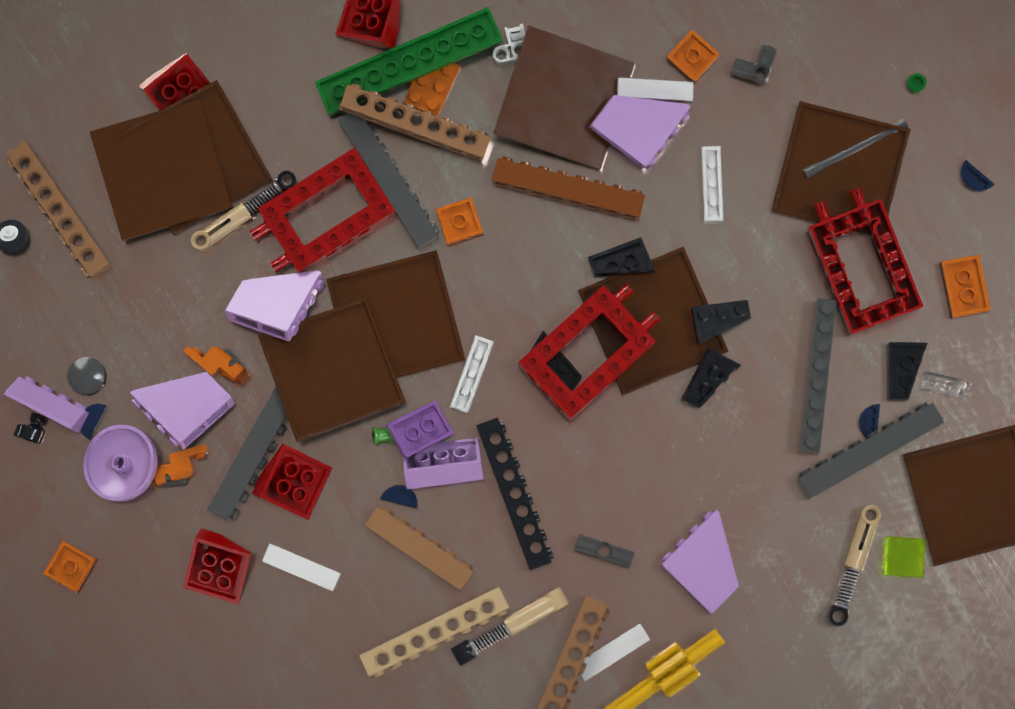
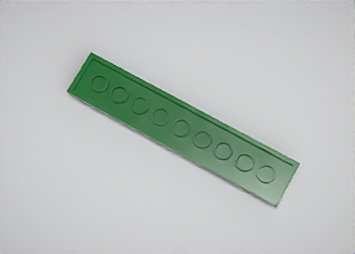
M486 7L317 80L315 84L330 117L342 112L338 109L347 84L350 86L351 84L361 86L364 91H375L381 95L504 41L489 7ZM363 98L357 99L358 104L366 101Z

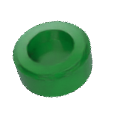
M919 73L912 74L907 80V87L913 93L922 92L927 84L926 78Z

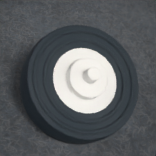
M17 220L1 222L0 250L3 252H15L21 249L28 238L25 226Z

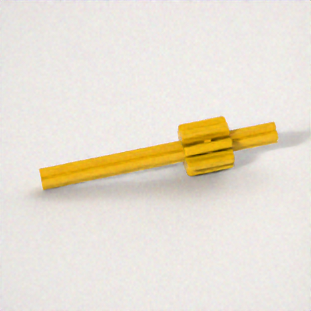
M716 628L686 650H683L675 642L646 663V667L651 674L604 709H634L660 689L668 697L673 696L700 676L695 664L726 642Z

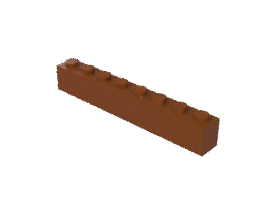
M509 157L497 158L492 177L493 184L640 220L645 195L640 190L631 189V191L624 190V187L620 185H605V182L601 180H594L592 182L581 175L572 177L568 176L569 173L558 170L556 173L550 171V168L545 166L536 168L532 167L531 163L525 161L516 163Z

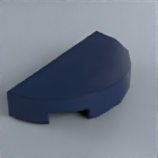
M967 160L964 161L961 166L960 175L966 187L973 191L982 192L989 190L995 185Z
M100 403L92 404L85 409V411L89 412V415L81 428V432L89 440H91L108 407L107 405Z
M880 404L871 405L860 415L859 429L865 438L875 430L878 432Z
M404 485L389 487L380 498V500L418 509V500L415 493Z

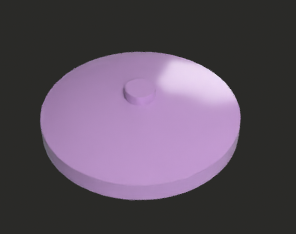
M123 424L107 427L91 440L86 449L83 461L85 479L89 487L100 497L115 502L129 501L141 495L154 479L157 469V452L152 440L142 430Z

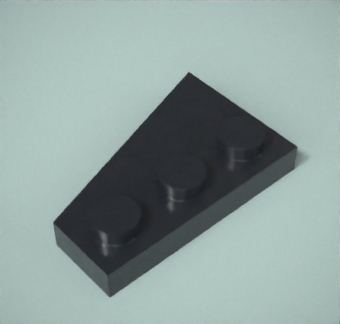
M641 237L588 257L595 276L655 273L654 266Z
M748 300L694 306L691 308L697 346L751 319Z
M542 331L532 349L548 336L544 331ZM561 351L550 362L546 363L571 391L576 388L582 375Z
M888 343V400H909L928 343Z
M707 348L681 399L700 408L716 392L715 389L722 382H725L729 375L735 369L737 370L741 364Z

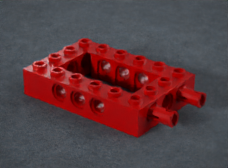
M354 147L259 207L258 210L263 216L264 222L250 230V233L255 241H257L267 233L273 232L284 249V254L270 262L276 273L288 264H293L298 273L307 272L397 214ZM347 174H349L369 205L304 246L284 214L291 215L295 213V210L307 202L308 204L311 203L313 198L323 192L325 194L329 188L337 183L344 182Z
M861 187L849 191L856 207L846 213L833 217L830 216L825 201L820 202V205L819 203L813 205L820 221L808 227L809 234L834 298L837 300L838 308L849 335L924 307L882 199L866 203ZM868 226L896 297L860 311L859 299H856L851 287L852 282L847 277L844 269L845 264L840 259L837 251L838 246L833 239Z
M627 283L616 294H611L603 285L518 362L521 370L569 422L656 342L648 331L660 321L659 317H655L656 314L651 312L640 323L622 305V302L634 293L632 288L629 289L630 286ZM602 314L607 319L606 322L608 324L611 323L620 333L619 336L621 338L624 337L627 342L578 387L571 391L546 363L550 362L562 348L565 349L574 337L579 336L591 322L596 321L597 317Z

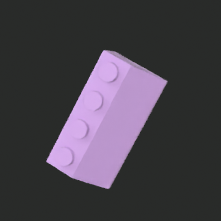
M27 376L25 379L18 377L5 391L4 395L77 433H80L89 415V412L85 411L86 406L78 402L74 405L68 402L70 398L60 393L58 396L52 394L53 389L45 385L39 387L35 385L37 381Z
M478 437L439 442L405 460L403 458L407 489L484 480Z

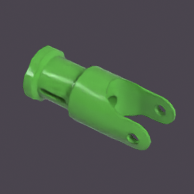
M372 428L373 444L385 441L394 443L386 428Z

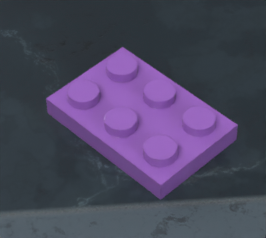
M436 401L385 426L404 460L454 434Z

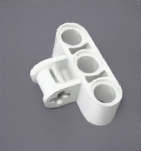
M523 23L518 27L504 28L508 44L494 49L493 61L497 66L502 67L516 63L518 55L515 54V50L521 48L525 35ZM502 52L507 55L503 60H499L496 57L498 53Z

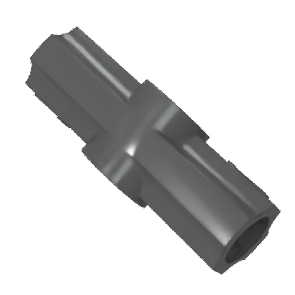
M581 534L578 536L574 549L575 551L630 568L635 553ZM601 546L609 548L610 553L608 556L604 557L599 554Z

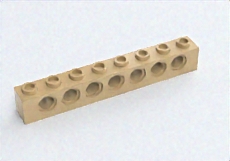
M497 587L359 655L369 677L374 676V678H378L384 675V670L389 667L394 670L403 665L402 661L408 658L409 661L420 657V652L426 650L428 653L438 648L436 644L442 641L447 644L455 640L454 635L461 633L463 636L473 631L471 627L477 624L481 627L489 623V618L495 615L497 618L507 614L506 610L509 609V606L500 588ZM489 602L493 605L491 613L483 612L482 606L484 603ZM468 611H473L476 614L473 622L465 620V614ZM452 619L458 622V628L454 631L449 630L447 627L448 622ZM433 628H438L441 631V636L438 639H432L430 636V631ZM415 637L423 639V645L420 648L413 646V639ZM399 645H403L406 649V653L401 657L395 653V649ZM381 654L388 656V662L385 665L378 663V657Z

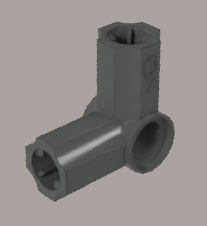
M761 45L756 63L736 58L731 75L751 80L757 85L766 84L769 80L777 49L769 45ZM762 71L766 75L764 77H758L756 73Z

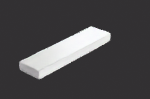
M618 78L617 95L651 100L692 102L693 82Z
M721 146L701 147L704 223L723 222Z
M475 335L450 408L469 413L494 341Z
M270 543L262 562L331 591H334L341 573Z
M641 624L636 625L592 653L590 657H586L584 663L587 666L583 675H581L584 681L648 642L650 638Z

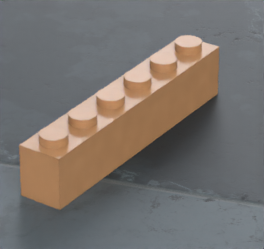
M377 506L365 524L367 528L458 590H463L474 573L471 570L472 565L464 560L462 563L455 559L456 554L448 549L444 552L439 548L441 544L432 538L428 541L423 537L425 533L416 527L414 530L407 526L409 523L403 518L399 517L397 520L391 516L393 512L385 506L382 509Z

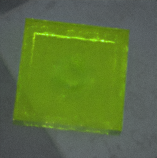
M886 536L884 575L924 578L926 539Z

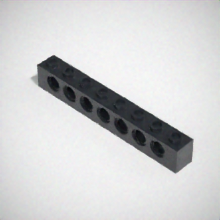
M497 417L476 425L530 571L551 564V559L554 556L551 548H546L544 541L547 540L544 529L540 530L537 524L540 522L537 511L533 512L531 504L534 502L531 494H526L524 489L527 483L524 475H519L517 468H520L517 457H512L510 450H513L510 438L507 440L505 438L504 432L507 430L504 422H499ZM495 434L501 437V442L496 445L490 442L491 436ZM504 452L508 455V459L506 462L501 463L497 460V455ZM508 470L513 471L515 477L510 481L505 480L503 477L504 473ZM512 489H519L521 496L517 499L510 496ZM521 506L528 509V514L525 517H520L517 514V509ZM528 524L533 525L535 528V532L532 535L524 533V527ZM533 543H539L542 546L539 553L531 551L530 547Z

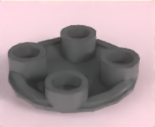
M82 357L70 365L67 380L75 392L88 395L95 393L103 387L105 372L99 361L91 357Z

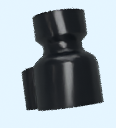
M32 412L29 418L30 423L17 424L13 436L39 444L43 433L41 425L44 424L46 417Z

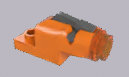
M187 346L183 351L214 378L220 372L219 375L229 379L233 384L242 386L250 376L247 373L248 370L244 368V365L229 348L222 350L219 347L212 346L203 358L201 357L203 353L195 346L192 349Z
M202 444L168 454L170 463L166 462L157 467L154 479L149 486L165 487L185 484L186 479L195 473L191 458L194 457L195 460L205 458V454L210 453L208 445Z

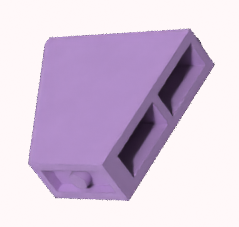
M613 95L589 128L641 168L650 167L656 160L654 156L658 150L661 152L668 144L666 139L669 135L673 137L679 129L677 127L680 121L684 122L689 116L690 112L688 110L691 106L682 103Z
M316 270L242 280L225 310L228 321L290 342L293 335L297 334L300 322L306 318L308 308L314 304L317 292L323 288L324 280L322 279L321 271Z
M207 372L130 392L133 398L131 402L137 409L142 408L145 411L144 415L150 422L154 420L158 424L156 426L162 434L167 433L170 436V442L175 447L179 445L183 450L235 404L232 397Z
M710 510L702 518L704 522L700 526L696 524L689 531L690 537L687 540L682 538L675 545L678 549L673 554L669 551L662 558L664 563L661 565L710 615L739 587L718 510L714 512Z

